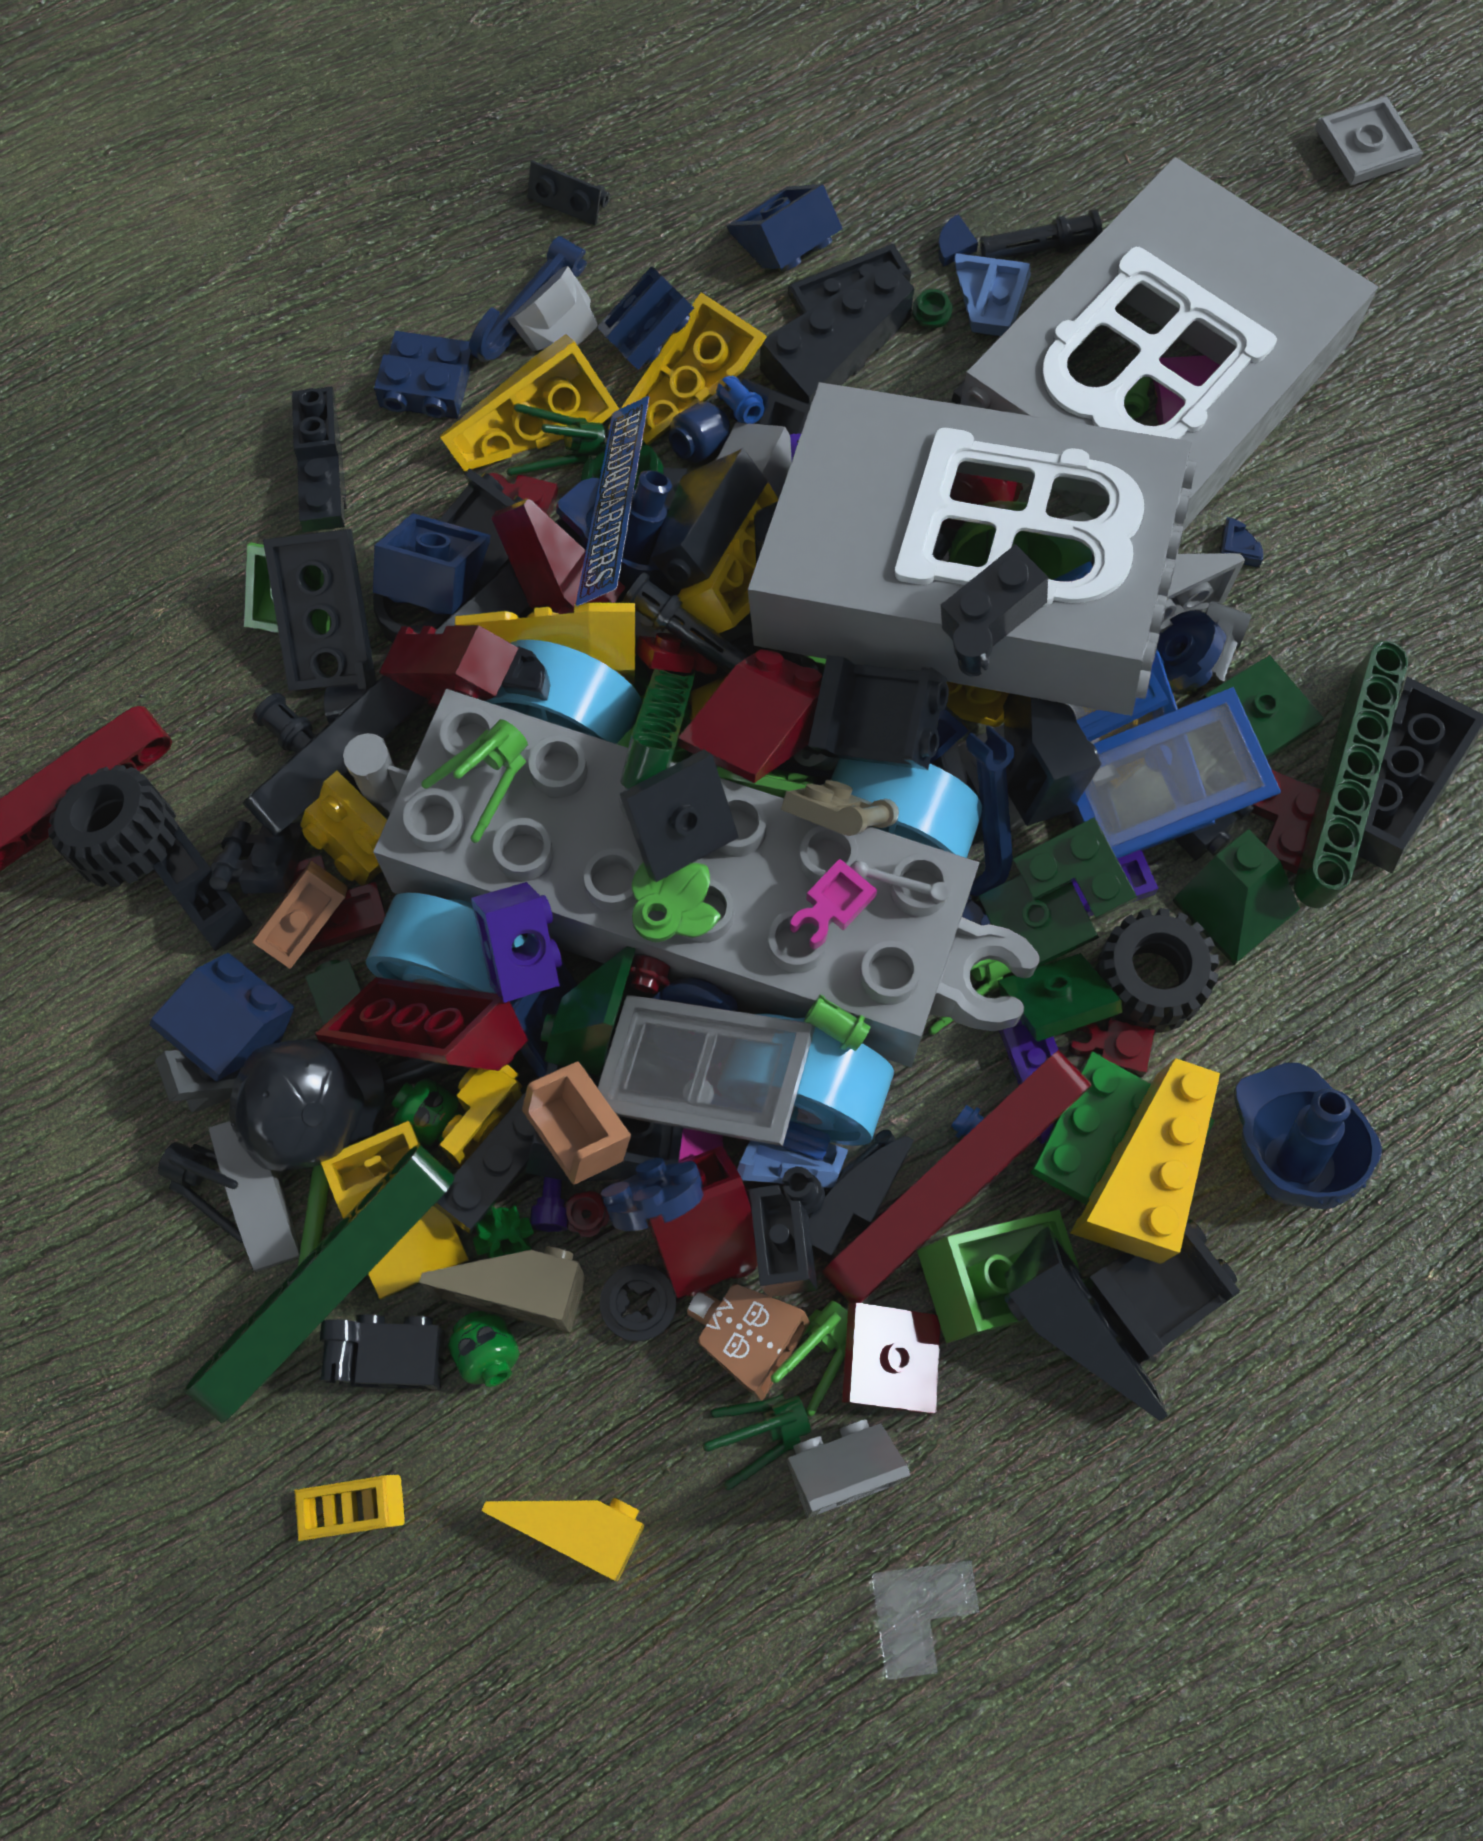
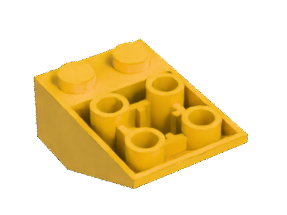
M409 1121L344 1148L337 1156L321 1162L343 1219L411 1148L417 1144L421 1145ZM432 1206L368 1274L381 1300L419 1283L421 1274L424 1272L457 1266L469 1261L454 1222Z

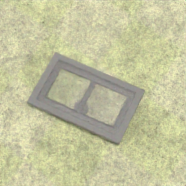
M627 995L598 1089L616 1115L620 1117L783 1146L815 1026L810 1023Z

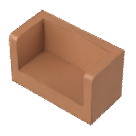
M310 861L259 928L252 943L291 969L343 901L348 887L316 863Z
M579 1061L528 1084L522 1111L573 1185L624 1160L631 1134Z

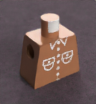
M733 1284L722 1301L707 1292H698L687 1310L688 1316L706 1326L698 1339V1343L703 1350L760 1401L764 1400L773 1385L771 1375L791 1356L810 1325L805 1311L738 1284Z

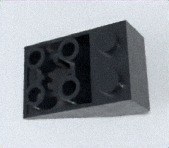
M1009 693L1003 705L1004 739L1014 748V757L1006 767L1008 795L1025 825L1029 826L1072 811L1102 763L1099 760L1096 747L1087 740L1076 721L1073 709L1069 705Z

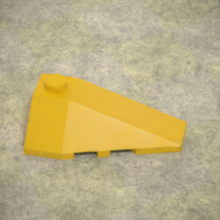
M700 292L692 304L694 309L689 313L690 318L687 324L679 332L672 333L659 355L654 359L621 407L623 408L649 396L642 438L648 446L670 429L675 415L698 402L708 400L716 393L719 383L723 387L727 385L722 380L723 378L732 375L737 377L741 374L767 338L764 333L702 292Z
M565 334L529 360L439 437L462 469L467 471L469 468L472 470L510 458L513 454L536 447L537 449L546 447L552 442L564 439L563 435L542 432L541 426L543 424L567 425L516 412L513 408L515 404L532 406L570 417L586 418L587 422L603 423L611 417L615 411L619 410V407L575 341Z
M583 603L579 606L574 604V613L558 614L552 612V609L549 607L534 608V613L529 614L527 618H518L516 614L507 611L455 616V626L479 625L509 643L517 640H541L575 649L606 664L623 676L630 684H635V603Z

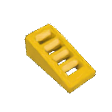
M384 1475L294 1490L298 1541L402 1526L405 1522L402 1484L399 1475ZM356 1491L362 1492L363 1521H358ZM336 1494H341L343 1524H338ZM316 1497H322L324 1527H318Z

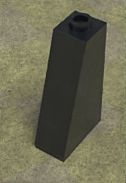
M744 448L683 475L678 484L651 555L652 561L677 591L709 579L768 483L766 477Z

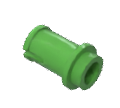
M1150 377L1140 378L1124 397V407L1132 419L1139 418L1149 408L1150 401L1147 395L1152 380Z
M822 994L814 1001L804 1019L806 1023L812 1024L841 1042L839 1048L843 1050L848 1047L856 1051L863 1043L871 1027L864 1023V1016L859 1015L856 1018L827 1000Z

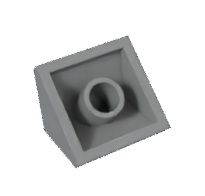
M736 422L716 460L744 448L766 477L779 500L792 463L790 435L786 427Z

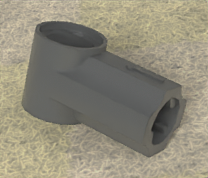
M1210 601L1206 614L1226 633L1227 638L1222 653L1212 668V677L1202 686L1205 689L1218 687L1223 684L1235 650L1239 649L1252 616L1214 601Z

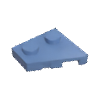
M956 253L955 267L971 331L1002 336L1016 321L1031 275L1030 263Z
M750 1140L739 1162L737 1171L742 1180L785 1184L782 1182V1178L786 1171L796 1166L804 1167L817 1177L823 1187L833 1188L842 1170L848 1149L829 1143L824 1158L817 1160L777 1145Z

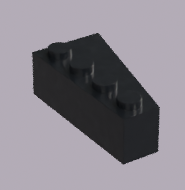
M1409 677L1406 678L1400 693L1358 856L1391 874L1394 872L1474 746L1483 728L1482 713Z

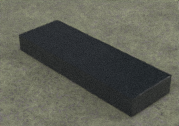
M894 243L788 285V296L801 316L888 261H891L909 282L911 280V271Z

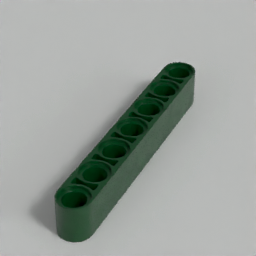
M1381 641L1375 644L1357 665L1352 674L1294 882L1296 896L1308 907H1325L1349 885L1352 879L1408 667L1406 652L1394 642Z
M654 669L631 735L620 779L621 784L625 788L629 789L670 767L696 670L692 669L691 673Z
M417 1144L411 1148L190 1379L184 1389V1393L220 1423L228 1420L442 1197L451 1186L455 1176L421 1145Z

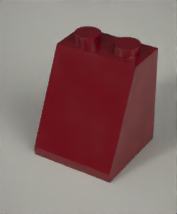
M722 1146L679 1162L694 1161L702 1179L704 1195L702 1200L693 1209L664 1223L662 1215L647 1219L677 1298L685 1295L695 1296L698 1292L705 1293L712 1287V1284L730 1277H745L754 1272L758 1266L752 1210L742 1178Z

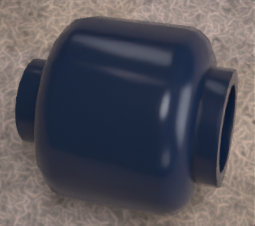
M704 401L698 402L675 415L669 432V442L673 451L680 458L692 463H701L719 453V449L724 446L730 434L729 419L724 411Z

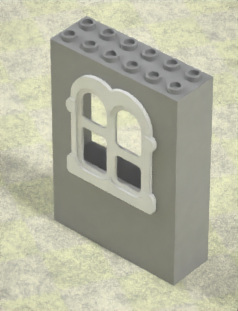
M1174 157L966 372L960 405L1192 441L1188 460L1197 462L1191 489L1183 488L1182 490L1191 492L1184 524L1175 523L1177 526H1183L1184 531L1350 344L1378 286ZM1122 300L1162 326L1163 329L1157 334H1149L1118 314L1115 307ZM1105 325L1137 346L1140 353L1108 385L1088 387L1078 383L1070 375L1067 368V360L1071 353L1097 326ZM1177 338H1180L1221 365L1203 385H1192L1160 363V356ZM1146 376L1154 379L1184 400L1185 405L1163 425H1142L1134 421L1126 412L1124 397L1142 377ZM1051 488L1061 495L1066 503L1078 507L1094 519L1102 515L1109 506V497Z
M819 382L748 587L754 646L824 659L827 658V655L840 656L858 665L921 671L923 666L932 667L945 676L947 682L1132 716L1136 698L1146 699L1151 668L1160 635L1159 632L1163 623L1168 597L1163 596H1168L1176 563L1167 559L1176 560L1183 532V526H1177L1175 523L1184 524L1191 492L1182 490L1183 488L1191 489L1197 462L1188 460L1192 441ZM956 472L1032 484L1027 507L1022 511H1012L955 501L949 495ZM1051 488L1109 497L1107 510L1098 518L1089 521L1054 518L1046 513ZM950 518L993 526L996 529L987 563L981 567H974L935 559L932 553L942 521ZM1020 531L1074 539L1090 548L1095 562L1090 573L1081 579L1071 582L1048 579L1047 603L993 646L989 656L988 669L985 671L981 667L982 674L974 677L967 676L961 672L958 667V658L954 653L953 640L942 629L940 605L1009 550L1012 547L1014 536Z

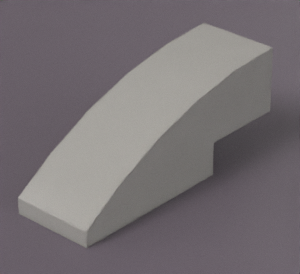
M230 1121L209 1127L220 1172L238 1182L236 1189H230L226 1186L225 1189L253 1270L257 1272L299 1258L300 1248L280 1171L267 1170L256 1164L241 1147Z

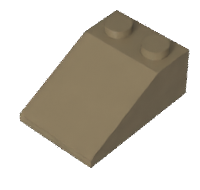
M546 1246L544 1253L528 1250L424 1272L421 1274L419 1283L434 1298L570 1333L586 1277L579 1262L572 1260L573 1253L560 1248Z

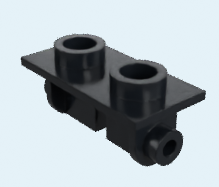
M533 160L530 163L527 198L592 225H597L599 206L605 208L610 199V193L605 191L603 185L598 184L595 186L554 169L553 165L549 163L543 165Z

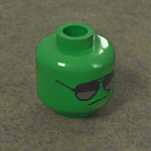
M428 1077L419 1080L415 1086L406 1082L391 1103L393 1107L398 1109L393 1119L394 1126L409 1121L421 1145L425 1147L433 1145L436 1141L441 1144L444 1140L442 1133L448 1123L456 1115H463L458 1111L460 1102L457 1096Z
M485 1311L473 1312L460 1319L454 1325L453 1334L448 1342L449 1352L462 1379L473 1385L485 1384L486 1387H494L503 1383L511 1376V1368L516 1364L520 1355L518 1345L505 1320L496 1314H487Z

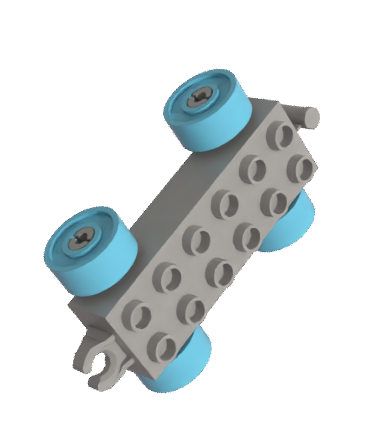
M541 640L513 641L511 644L514 646H520L532 651L546 668L550 680L547 701L526 695L507 693L502 685L497 695L487 701L446 689L410 770H403L394 766L384 739L376 734L366 733L358 735L350 740L345 747L343 754L345 766L354 777L361 794L383 816L388 818L373 853L392 892L397 893V895L394 896L366 959L368 969L376 977L496 993L489 983L471 898L527 882L539 895L547 897L553 915V922L547 924L550 939L555 940L558 948L605 964L626 946L636 948L634 956H649L661 960L670 966L667 977L670 983L678 978L705 980L718 987L723 993L731 995L736 1000L738 1009L755 1015L805 1022V1016L812 1004L822 994L827 1000L856 1018L859 1015L864 1016V1023L871 1027L863 1043L856 1051L848 1047L845 1050L839 1048L841 1042L815 1027L790 1121L827 1133L830 1136L829 1143L850 1146L866 1145L872 1141L894 1076V1069L887 1060L912 1067L929 1015L950 1017L956 1023L974 1029L999 1031L1017 1025L1023 1013L1024 1007L1019 999L1015 997L986 998L978 994L972 987L970 971L980 961L987 959L998 960L1005 964L1017 977L1028 978L1034 974L1040 957L1027 939L1019 934L995 925H979L962 917L980 863L968 859L967 856L981 818L982 804L978 796L965 783L932 764H929L928 770L840 758L834 769L832 781L852 787V795L872 803L881 799H890L895 802L899 810V817L892 826L884 828L869 826L862 833L853 836L840 834L781 810L784 798L720 778L739 838L693 862L704 864L709 868L710 886L703 902L718 911L721 916L720 920L710 931L699 937L691 938L675 934L668 940L652 942L641 937L634 929L632 923V912L637 903L632 892V881L637 869L643 863V859L619 793L627 790L621 784L620 779L628 748L617 743L636 723L642 706V700L636 689L623 676L606 664L585 653L552 642ZM500 719H504L514 725L526 738L528 746L520 753L526 760V763L515 774L480 841L474 843L471 841V835L506 767L502 766L499 770H495L482 760L460 779L454 778V771H452L428 789H424L421 783L425 778L434 773L435 770L476 741L485 730L489 731ZM839 858L849 867L853 862L861 860L867 864L868 868L933 885L936 882H944L950 889L947 900L943 903H936L931 900L929 894L865 877L864 879L877 889L876 897L844 931L832 922L828 926V935L824 944L813 950L809 944L811 937L818 931L815 925L810 923L803 924L795 933L790 930L791 920L799 910L813 908V905L806 900L807 892ZM652 911L648 914V917L651 920L660 921L666 915L661 911ZM528 933L519 935L513 941L512 948L521 946L526 941ZM785 1031L784 1035L775 1034L772 1043L783 1045V1049L774 1077L773 1087L782 1088L796 1032ZM737 1039L718 1085L720 1093L727 1099L764 1111L782 1046Z

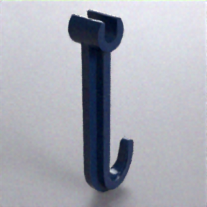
M561 236L556 237L548 249L547 262L499 317L500 312L491 307L477 324L469 341V349L473 357L481 362H487L499 357L519 334L508 318L561 268L568 266L575 277H578L587 265V261L582 259L586 251Z
M989 725L986 726L987 740L985 743L973 733H970L966 740V748L976 758L986 865L983 874L973 881L969 895L979 896L1003 884L1009 875L1013 860L1006 767L1014 757V748Z

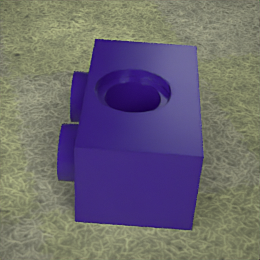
M527 882L472 897L471 901L489 983L501 1000L505 1003L559 986L556 968L562 966V960L555 940L550 939L547 924L553 922V915L547 897L539 895ZM528 933L526 941L521 946L512 948L513 941L519 935Z

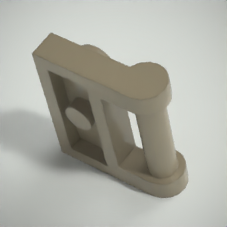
M826 780L824 785L806 784L805 788L786 791L781 810L846 836L860 834L869 826L877 828L892 826L899 817L898 807L892 800L881 799L872 803L852 795V787L832 780Z

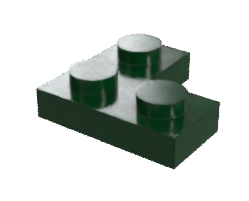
M1095 817L1013 858L1034 900H1038L1076 881L1096 920L1137 900L1133 887Z

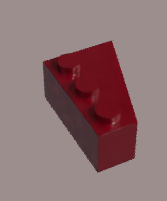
M479 625L446 626L443 634H435L436 629L432 626H423L420 634L414 632L409 626H401L379 671L382 675L429 699L427 704L432 709L437 710L446 689L482 701L495 697L518 647Z

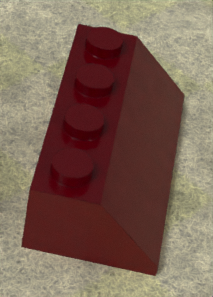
M381 977L373 979L315 1033L320 1042L496 1071L509 1064L514 1055L528 1041L510 1001L504 1003L496 993Z

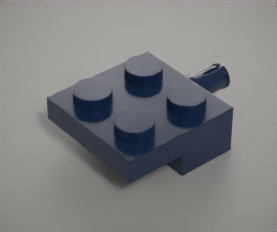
M651 266L597 327L619 349L624 357L639 370L643 364L651 363L659 355L662 349L661 344L671 333L679 332L687 324L690 318L689 313L694 307Z

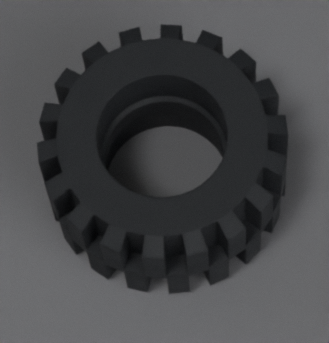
M115 765L111 770L108 767L98 769L95 774L90 775L88 773L81 777L80 782L76 785L72 784L65 790L67 792L66 795L58 799L54 805L57 809L50 814L48 821L52 825L48 829V835L53 840L51 843L55 849L88 882L92 881L96 886L104 887L106 884L110 887H119L123 881H127L130 884L137 881L138 876L145 873L147 875L154 870L152 866L158 861L162 862L167 856L166 849L173 846L175 837L172 834L177 831L178 823L174 819L176 817L174 810L145 775L133 767L126 769L124 765Z
M1159 908L1156 915H1152L1150 909L1140 910L1136 919L1132 914L1124 918L1120 926H1116L1108 937L1098 956L1099 961L1095 967L1098 974L1121 999L1122 1013L1118 1014L1116 1020L1126 1022L1129 1019L1135 1022L1134 1025L1144 1028L1147 1025H1151V1028L1155 1030L1154 1033H1162L1167 1025H1169L1171 1030L1181 1027L1185 1020H1191L1213 992L1212 988L1217 983L1219 975L1214 972L1219 965L1218 955L1210 954L1215 945L1211 937L1203 939L1200 935L1204 928L1198 922L1193 927L1187 924L1185 921L1188 916L1179 912L1176 918L1169 916L1170 909ZM1141 953H1154L1166 958L1174 966L1178 974L1179 986L1172 989H1157L1149 986L1137 975L1133 966V956Z

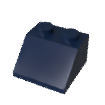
M824 184L787 186L726 225L729 233L763 269H779L780 272L788 271L800 264L802 261L800 256L809 250L815 252L828 246L832 242L831 236L843 229Z
M412 513L374 545L373 593L387 596L390 600L397 603H412L426 607L435 614L453 615L471 596L490 544V535Z
M226 953L196 968L151 1018L149 1026L217 1082L243 1067L245 1061L255 1049L281 1042L295 1007L230 953Z

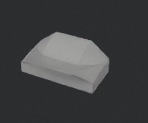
M568 266L557 271L508 318L509 322L532 351L547 348L565 334L571 337L578 346L598 326L590 308L591 299Z

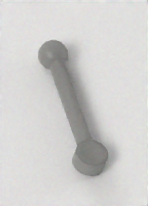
M861 860L853 862L850 866L863 878L868 877L929 894L931 900L936 903L945 902L950 894L949 886L944 882H936L933 885L868 868L867 864Z

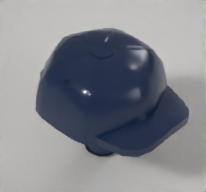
M648 470L641 472L638 476L637 488L633 491L618 580L626 587L623 591L626 594L643 572L647 573L650 576L649 581L660 589L672 585L651 559L670 508L664 503L668 492L672 489V482L669 478L658 471ZM589 478L579 482L556 505V513L580 536V546L585 550L587 548L600 478Z
M1283 1063L1240 1080L1234 1090V1099L1240 1121L1243 1125L1241 1151L1254 1177L1273 1200L1282 1204L1303 1208L1330 1209L1343 1204L1354 1197L1362 1188L1366 1187V1183L1380 1161L1382 1145L1374 1129L1352 1099L1343 1092L1333 1089L1314 1069L1301 1063Z

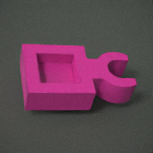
M839 858L807 892L806 900L813 905V908L799 910L791 920L790 930L795 933L803 924L810 923L815 925L818 931L811 937L809 946L813 950L817 949L827 939L828 926L833 922L844 931L876 897L877 889Z

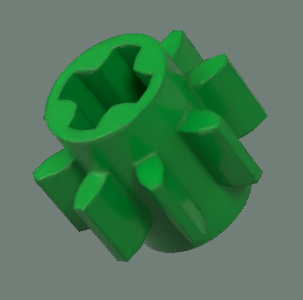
M515 1206L510 1209L492 1207L476 1226L478 1235L473 1238L477 1255L486 1253L487 1258L490 1259L532 1250L528 1237L534 1232L529 1218L520 1219L517 1207Z

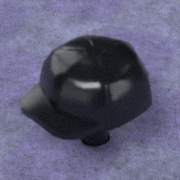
M314 1039L285 1041L262 1046L255 1049L247 1058L235 1080L229 1108L232 1129L236 1133L241 1147L256 1164L264 1169L289 1171L321 1165V1162L337 1156L344 1148L366 1139L378 1130L384 1119L385 1090L381 1069L376 1061L367 1054L352 1049L329 1047L326 1043Z

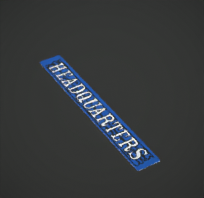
M649 396L629 404L612 414L576 606L617 588Z

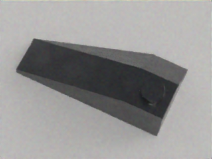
M1049 1226L1039 1231L1005 1273L1009 1293L1004 1295V1299L1009 1309L1018 1321L1026 1318L1036 1333L1156 1419L1161 1421L1166 1418L1168 1414L1159 1391L1129 1345L1124 1340L1116 1341L1115 1338L1118 1337V1333L1100 1302H1096L1093 1305L1089 1303L1088 1300L1091 1299V1295L1082 1281L1083 1275Z

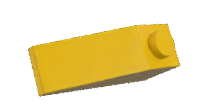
M614 1497L609 1506L598 1500L486 1501L481 1510L614 1581H619L645 1527L643 1523L635 1520L639 1513L638 1509Z

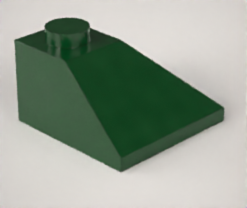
M1249 829L1218 853L1173 899V902L1194 924L1198 922L1204 928L1202 932L1207 938L1211 937L1214 945L1233 965H1236L1300 910L1280 860Z
M626 946L564 995L561 999L557 1015L547 1014L540 1041L548 1043L544 1061L563 1067L579 1061L586 1073L600 1076L636 948Z

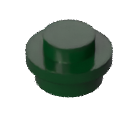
M927 289L915 299L912 314L915 321L921 326L931 329L939 328L950 320L952 304L943 291Z

